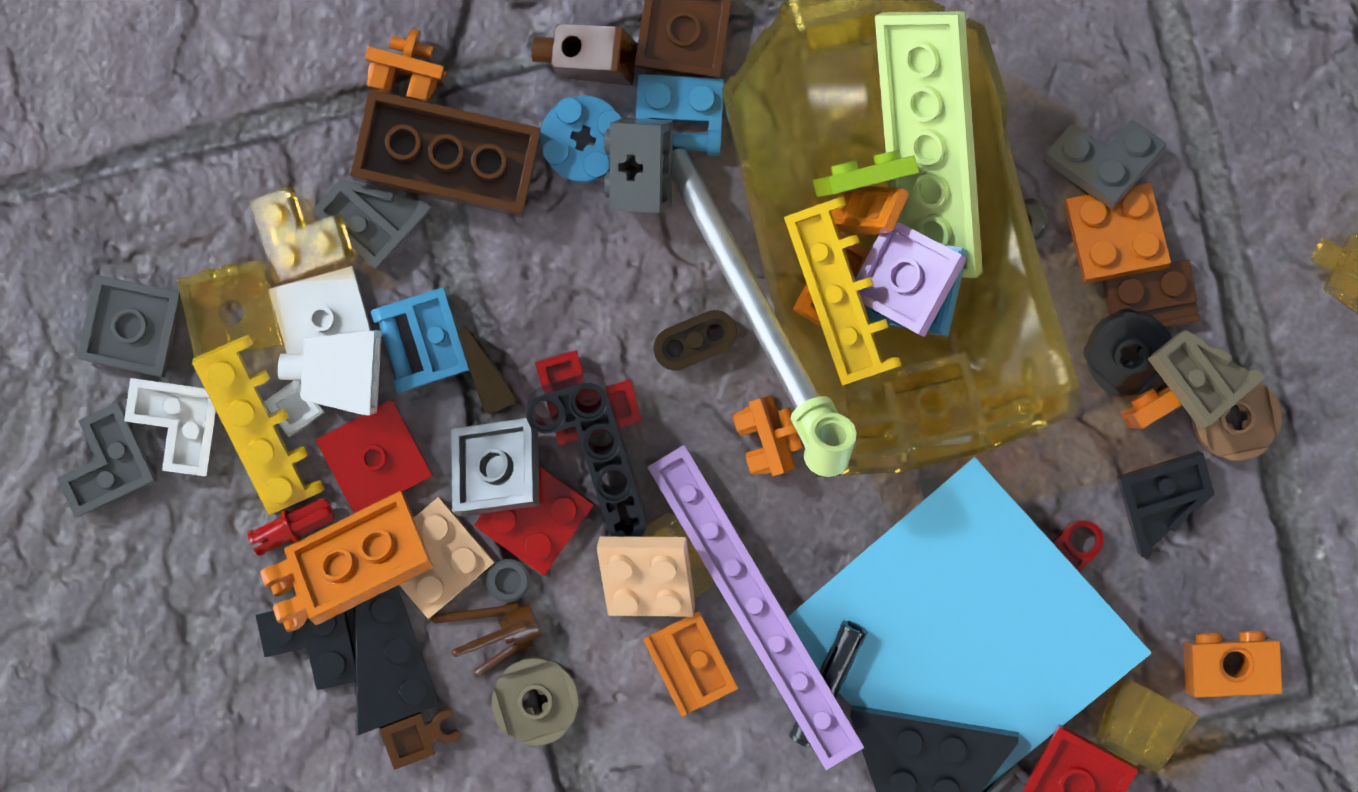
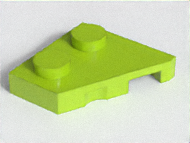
M895 150L873 156L875 165L858 168L857 160L831 166L832 175L813 180L816 196L837 194L919 173L915 155L901 158L900 150Z

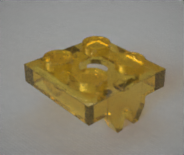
M257 260L240 265H223L219 269H205L200 271L199 274L177 279L194 358L246 335L250 336L253 344L239 351L240 355L283 345L270 294V283L265 261ZM227 300H237L244 309L242 320L235 325L225 324L219 316L220 306Z

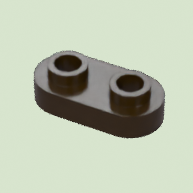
M711 310L666 328L655 339L653 347L655 358L662 367L678 371L727 351L733 345L737 335L736 324L727 313ZM719 325L723 330V337L717 341L710 340L706 334L709 326ZM678 341L683 345L684 351L682 355L671 357L667 353V346L670 342Z

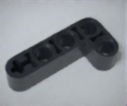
M587 373L535 389L529 395L526 408V417L530 427L536 432L548 434L575 426L611 537H642L647 527L645 507L604 380L598 375ZM584 388H591L599 392L601 397L596 404L585 406L578 402L576 395ZM541 401H550L557 406L559 411L551 418H542L536 414L534 407ZM603 429L612 434L613 440L606 446H596L590 441L589 436L594 431ZM613 470L620 471L625 475L626 479L619 486H608L602 480L605 473ZM624 500L630 518H633V524L625 525V522L620 520L619 502Z

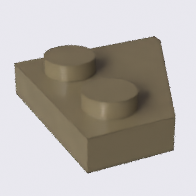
M1187 330L1176 334L1148 358L1149 362L1201 430L1211 426L1266 378L1257 369L1248 371L1232 362L1230 354L1219 348L1209 347L1203 339Z

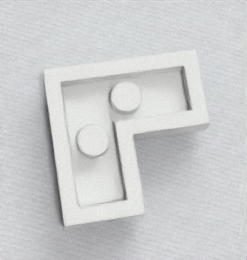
M130 378L124 421L168 427L162 471L206 476L216 410L205 388Z

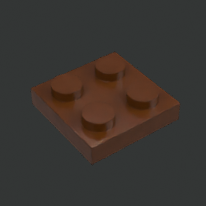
M644 0L635 68L720 79L731 0Z

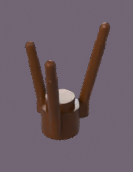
M517 601L504 606L434 615L431 618V621L437 624L506 615L505 618L498 620L501 630L470 641L452 651V655L458 657L502 639H505L507 644L513 643L474 670L476 677L493 669L520 650L533 646L532 640L541 637L530 604L519 607Z

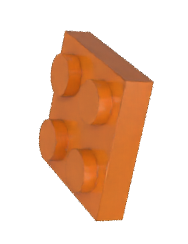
M1151 183L1134 186L1113 210L1090 194L1066 199L1064 206L1084 285L1168 269L1170 267L1171 260Z

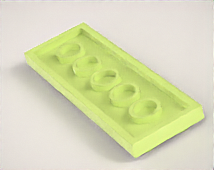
M965 11L882 12L875 15L885 149L886 153L900 150L901 158L915 155L919 173L888 180L889 187L903 188L909 192V197L898 222L940 244L966 249L967 260L962 277L977 278L983 273Z

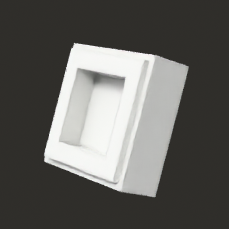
M293 380L264 401L271 413L283 408L286 409L289 418L279 423V425L288 437L294 436L325 413L320 404L301 400V381Z

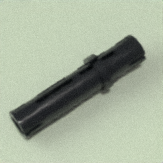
M842 621L832 647H830L819 671L835 699H837L856 655L868 634L865 628L852 621ZM796 721L789 733V737L802 746L808 748L810 746L812 748Z

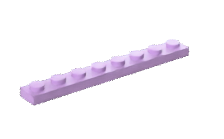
M681 446L649 465L647 468L825 770L863 749L864 746L686 446Z

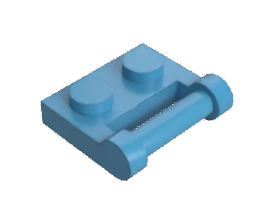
M638 74L636 118L709 124L708 135L673 133V150L682 148L686 151L707 152V156L720 157L724 79Z
M444 287L370 311L374 324L379 323L380 330L382 331L396 380L392 381L396 394L470 371ZM405 314L407 315L424 371L412 374L395 318Z

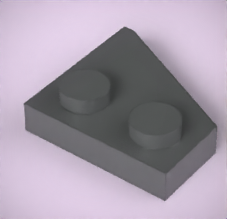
M340 179L311 211L370 265L378 270L433 208L426 202L408 199L390 192L368 188Z

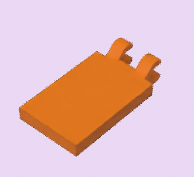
M399 491L284 548L287 559L264 568L260 571L265 587H271L275 597L286 594L294 586L297 596L281 601L272 607L277 622L279 624L283 622L286 631L292 632L302 627L308 617L316 626L434 568L408 501L403 493Z

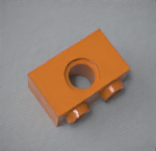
M1240 631L1239 639L1222 640V633H1196V641H1183L1186 694L1195 698L1282 694L1280 641L1266 638V631ZM1236 651L1240 656L1241 664L1235 673L1228 675L1224 671L1223 661L1229 653Z

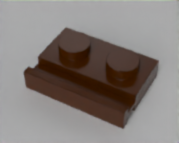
M1189 259L1171 262L1168 269L1102 281L1109 315L1116 313L1120 309L1130 308L1134 311L1152 315L1165 327L1201 321L1196 305L1197 297Z

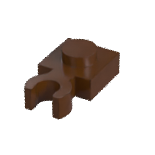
M451 708L438 710L432 716L431 721L424 723L422 714L419 712L379 727L394 770L435 755L431 742L439 740L444 743H452L461 737L458 729L449 733H444L440 729L441 722L445 718H450L454 715Z

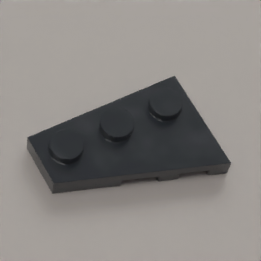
M398 586L353 607L356 679H354L356 696L355 735L364 734L440 705Z

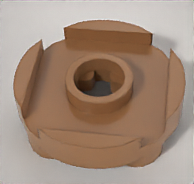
M1261 382L1235 404L1239 412H1246L1247 420H1243L1240 424L1241 429L1234 430L1233 424H1227L1225 416L1230 414V409L1211 426L1202 430L1191 417L1194 434L1209 454L1225 460L1244 461L1258 457L1269 448L1268 446L1273 442L1275 435H1278L1280 430L1282 413L1275 393Z

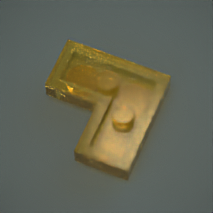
M294 187L282 188L250 201L275 284L288 282L354 257L342 215H333L305 226Z

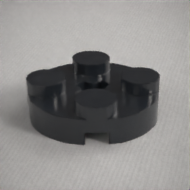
M1124 308L1107 316L1096 325L1088 338L1083 354L1091 376L1106 392L1119 397H1125L1124 395H1141L1150 389H1158L1165 382L1148 358L1172 339V336L1167 328L1152 315ZM1138 344L1139 347L1136 350L1139 356L1138 360L1134 363L1131 360H1126L1122 364L1119 360L1122 357V348L1126 345Z

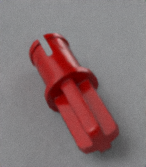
M321 498L291 513L285 510L281 512L280 518L255 530L248 531L249 542L251 545L257 543V547H254L253 550L259 557L289 541L296 543L301 540L302 535L332 522L335 519L333 508L325 498Z

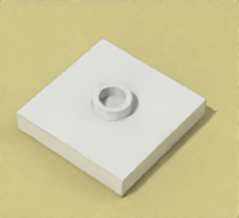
M353 266L269 289L287 354L303 355L304 338L372 331Z

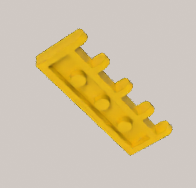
M844 196L784 217L842 386L902 365L899 357H892L883 362L874 332L888 328L887 320L883 319L870 324L859 290L873 286L872 277L856 282L844 248L860 243L856 234L841 239L831 210H838L847 205Z
M246 335L193 358L192 364L268 515H271L322 492L325 488L321 480L307 485L304 484L294 463L304 459L308 454L304 446L288 452L275 425L288 419L289 415L285 408L269 414L256 386L267 382L270 377L266 370L250 375L239 351L253 344L250 336Z

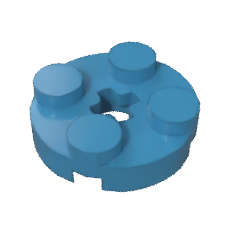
M580 95L562 99L558 102L557 106L550 110L542 124L540 143L546 161L556 174L571 182L590 183L596 181V179L603 178L607 172H610V155H607L604 149L605 133L610 128V123L621 119V116L610 104L597 97ZM583 128L590 129V136L596 139L594 146L586 145L584 151H579L576 149L577 142L571 139L574 132L580 133Z

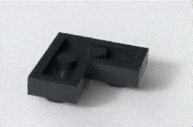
M274 611L255 615L264 657L307 648L316 690L351 683L356 679L355 650L346 611L316 626L308 617L302 627L292 632L286 631L283 622L280 624L277 622Z

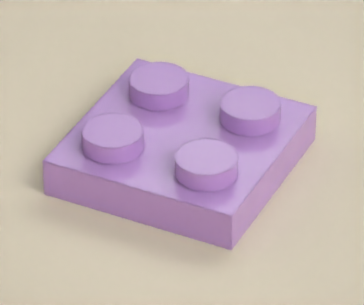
M897 221L892 232L879 234L855 281L872 277L874 285L859 290L863 304L925 337L967 258Z

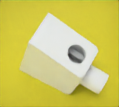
M372 330L304 338L303 355L280 354L278 359V378L280 380L301 381V400L362 415L375 414L378 407L382 331Z

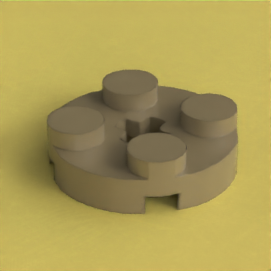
M541 657L525 658L509 666L497 680L491 700L492 712L497 725L508 736L510 735L513 739L530 746L546 745L562 737L574 722L579 706L578 688L571 674L557 661ZM536 689L539 695L545 694L548 701L542 704V712L535 713L533 707L525 708L523 700L529 698V690Z

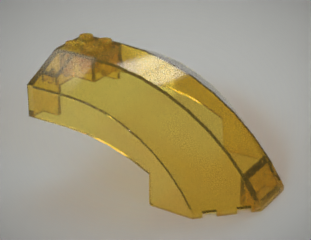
M784 0L779 7V14L768 29L764 28L747 52L746 61L735 77L731 76L722 88L738 168L771 307L819 396L830 397L838 413L848 418L854 424L857 432L849 464L844 472L837 476L905 472L987 452L1077 414L1080 386L1044 275L1020 188L1007 134V94L985 26L970 18L966 21L983 273L977 278H961L949 336L927 333L923 337L912 330L891 326L874 332L883 362L892 357H899L902 365L842 386L823 329L792 310L806 285V280L784 217L838 198L840 193L817 197L813 184L814 179L832 175L831 166L857 160L858 168L875 165L873 156L886 153L875 15L882 12H945L944 6L932 0ZM888 181L868 185L875 187H889ZM839 231V233L844 235L845 237H850L844 234L843 232ZM879 234L859 237L860 243L858 245L870 252ZM814 473L815 477H825Z

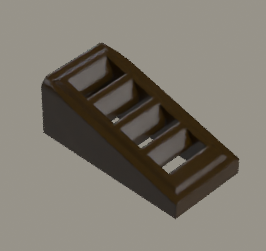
M467 328L460 330L458 337L484 412L491 415L519 405V398L475 334Z

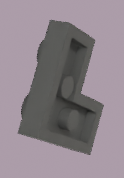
M1131 119L1105 148L1071 124L1046 151L1043 162L1113 210L1161 156L1167 143Z
M116 402L78 420L96 460L57 478L75 518L90 513L158 481L131 422L124 421L126 411L122 402Z

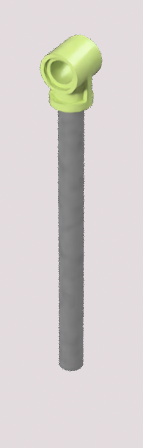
M682 148L673 150L672 179L795 408L791 415V421L805 446L804 460L811 471L820 476L832 477L841 474L849 464L856 441L857 432L854 424L848 418L838 413L830 397L819 396L690 155Z

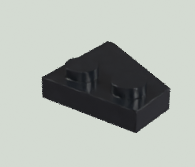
M1200 451L1116 476L1138 555L1142 558L1149 556L1154 551L1152 547L1169 531L1175 532L1187 520L1190 512L1201 508L1215 495L1204 454Z

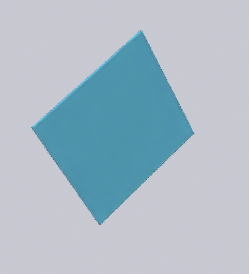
M973 457L787 616L819 671L830 647H832L843 620L857 623L868 631L846 680L839 691L851 706L855 705L1019 732L1018 744L984 789L1051 736L1058 724L1064 725L1152 653L976 457Z

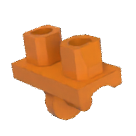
M414 28L410 29L407 39L392 36L390 39L389 48L402 51L403 55L368 46L364 58L369 64L367 79L369 89L391 94L396 74L398 73L411 77L406 97L431 103L438 84L445 85L448 73L444 72V66L416 59V56L431 59L434 47L420 43L421 30Z
M773 395L749 401V407L733 415L732 418L740 436L758 431L763 448L746 453V461L751 475L771 473L773 477L796 469L791 452L802 449L803 446L800 436L791 421L792 412L790 407L778 411Z

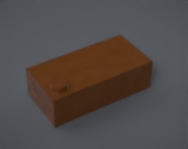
M369 90L350 176L354 181L523 218L539 146L541 128Z

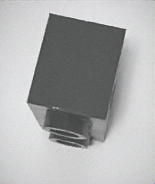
M621 118L611 122L604 138L605 153L610 155V172L606 173L604 179V194L606 198H609V210L661 213L672 207L673 120ZM635 158L636 163L643 164V170L639 172L638 167L631 166V159Z

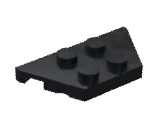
M855 705L851 707L850 718L855 732L864 746L861 750L876 792H982L1016 747L1019 740V732Z

